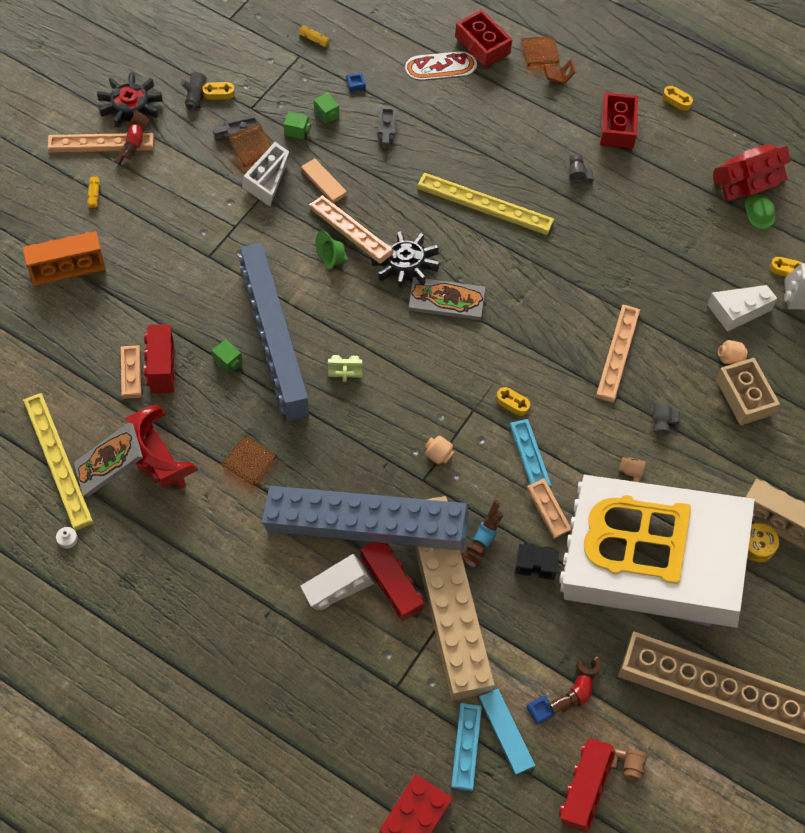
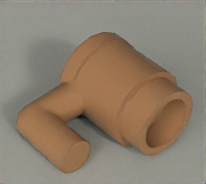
M622 457L618 472L633 477L632 482L640 483L646 461Z
M615 749L616 755L611 769H616L618 758L624 759L623 777L631 781H640L648 755L634 749H628L627 751Z

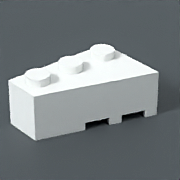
M274 142L244 175L242 188L271 207L287 164L289 151Z
M801 263L784 278V300L787 302L788 309L805 310V263Z
M767 285L713 292L707 305L728 332L772 311L777 297Z
M352 554L302 584L301 588L311 607L318 611L324 610L331 604L375 583L365 564Z

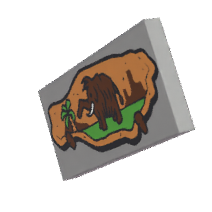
M413 277L408 311L481 321L485 287L425 279V284L421 285Z
M126 423L74 462L83 496L89 497L143 458L132 423Z

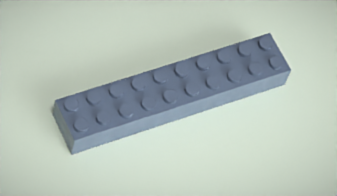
M258 243L240 247L241 255H238L241 276H244V286L249 294L248 300L253 308L254 321L257 322L258 336H261V346L266 354L267 367H270V378L275 385L274 391L276 399H279L281 416L285 415L286 422L309 417L308 396L263 244Z
M270 486L262 524L267 532L464 550L469 510L467 503Z

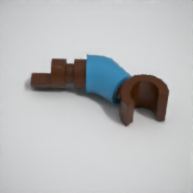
M494 500L487 515L489 518L481 522L473 542L470 543L462 556L463 562L474 568L479 566L486 553V548L491 544L498 532L499 524L497 522H500L503 514L498 511L501 505L498 500Z

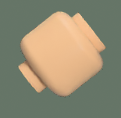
M727 340L723 345H720L718 356H720L722 363L731 365L746 360L747 349L741 342Z
M437 436L435 439L431 437L424 446L427 448L425 455L438 465L446 464L454 453L452 450L453 445L442 436Z

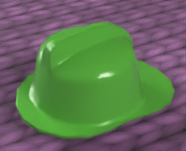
M756 194L746 199L745 209L749 222L759 229H766L772 226L775 221V207L767 197Z
M326 231L318 232L315 246L326 268L332 269L334 265L347 261L348 258L343 243L333 240Z

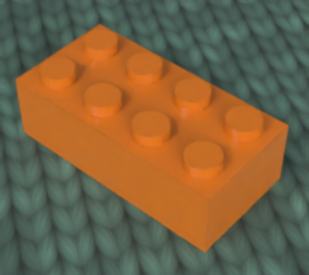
M96 231L23 247L26 266L33 286L106 270Z

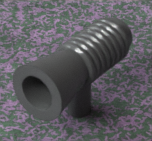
M191 73L190 84L186 80H182L180 83L188 91L185 105L189 110H195L198 107L202 87L207 81L206 76L202 73Z

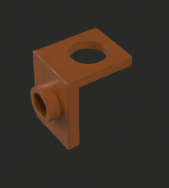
M571 59L561 70L548 65L543 67L547 80L565 85L576 73L573 60ZM570 67V73L566 75V71Z

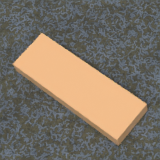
M315 158L301 166V171L332 203L347 195V191Z
M140 345L121 347L122 399L142 397Z
M545 478L528 485L526 489L553 540L571 532L572 529Z

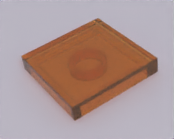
M554 36L522 38L521 44L527 67L556 65L560 63Z
M260 122L228 136L243 167L256 163L271 147V143Z
M245 435L221 464L222 467L254 486L277 456Z

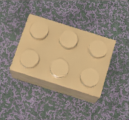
M755 358L720 368L716 381L740 426L775 414L780 403Z

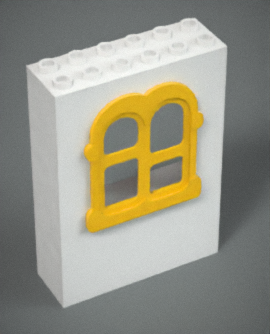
M590 475L583 476V481L578 483L577 493H579L578 499H575L574 504L575 517L571 519L570 528L572 532L571 535H568L567 539L568 553L564 555L563 565L565 567L560 575V591L564 592V600L738 627L755 499ZM613 508L641 511L642 520L639 532L610 528L605 522L606 513ZM658 513L675 517L672 537H662L648 533L651 514ZM607 538L625 539L627 546L624 560L614 561L604 558L599 552L600 543ZM637 542H646L669 546L671 550L668 566L666 568L635 564L633 562L635 544Z

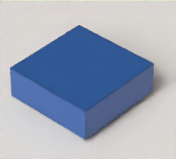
M363 73L346 75L350 92L366 89Z
M546 695L526 706L537 725L556 715L548 705L549 700Z

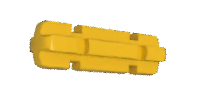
M304 25L299 29L300 35L317 44L319 43L323 47H326L329 43L328 37L322 36V34Z
M92 176L89 180L87 204L89 208H96L98 205L100 180L99 177Z

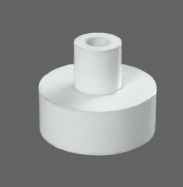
M64 527L57 532L56 540L60 547L69 549L76 545L78 536L73 528Z

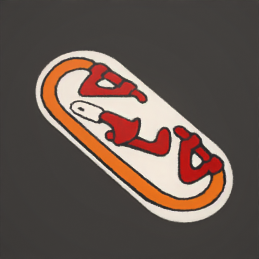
M467 52L419 55L410 58L406 62L405 69L408 75L421 80L471 74L476 69L477 61Z

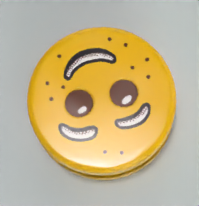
M751 524L747 559L758 563L766 562L777 551L779 537L775 530L766 524Z

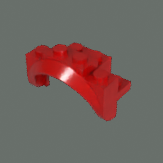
M763 145L735 156L714 169V185L721 184L725 201L745 195H753L781 185L780 182L788 180L784 166L791 163L788 147Z
M153 405L126 417V423H132L143 456L141 460L135 463L138 470H143L146 476H152L154 482H159L162 488L170 484H176L178 489L185 487L184 477L198 471L195 463L175 462L158 432L155 433L153 430L154 426L152 423L165 416L163 409L160 406Z

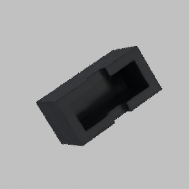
M531 543L519 544L514 574L531 576V573L539 574L538 578L554 580L557 574L560 550H555L548 546L543 548L536 547Z

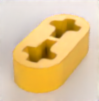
M229 82L206 83L202 87L203 97L207 100H227L235 95L234 85Z
M667 86L664 89L662 95L664 101L682 111H687L691 108L693 98L689 94L674 86Z
M775 257L770 264V270L776 275L787 277L802 262Z
M507 387L498 390L496 401L499 405L519 416H524L529 412L530 401L526 397ZM508 395V398L502 399V396ZM524 404V407L518 408V405Z

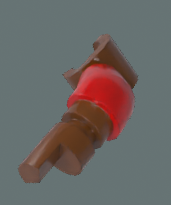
M134 110L131 122L128 121L126 123L129 129L125 138V148L121 149L115 160L120 165L124 158L131 160L133 157L132 152L140 148L143 141V131L149 122V118L137 110Z
M597 656L591 662L592 670L585 669L583 662H577L576 672L579 676L574 686L570 688V692L566 693V697L562 695L548 703L554 713L559 711L566 712L571 709V706H581L590 699L592 679L597 675L601 667V661Z

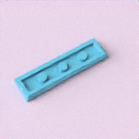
M525 419L510 423L509 427L529 485L545 478L551 489L552 485L529 420Z
M499 689L479 696V701L514 775L516 776L534 768L535 764Z
M460 704L451 789L473 792L482 706Z

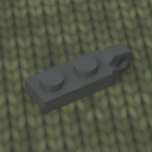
M380 107L377 137L378 140H382V149H389V140L393 141L395 138L397 108Z
M257 115L225 121L221 127L213 128L215 140L231 139L262 132V126Z

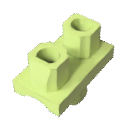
M333 355L331 359H328V377H343V382H347V377L362 378V360L358 356L342 359L339 355Z

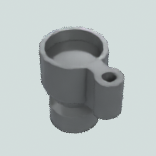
M580 154L571 155L569 158V179L575 183L584 180L588 183L593 182V171L586 169L583 164V156Z
M666 404L655 405L653 407V421L656 423L654 425V433L662 436L668 435L670 429L668 424H678L680 422V411L672 410V407Z

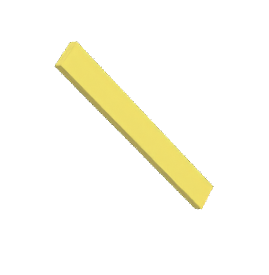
M427 173L422 175L417 185L419 190L548 235L554 222V218Z
M42 393L23 399L73 529L76 531L94 524Z

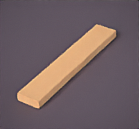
M143 133L142 144L136 151L153 150V133ZM127 134L49 135L48 152L121 151V149L125 148L124 144Z
M323 195L309 204L310 209L378 263H382L393 255L392 248Z
M622 305L596 398L612 403L615 401L640 309Z

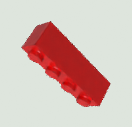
M372 542L360 549V558L400 620L403 622L423 611L424 597L420 591L416 592L414 589L413 580L403 572L400 560L393 557L390 545L388 543Z
M588 738L587 743L583 744L580 752V763L576 764L574 768L573 783L568 785L566 791V803L561 805L559 817L564 826L589 833L616 755L612 744Z

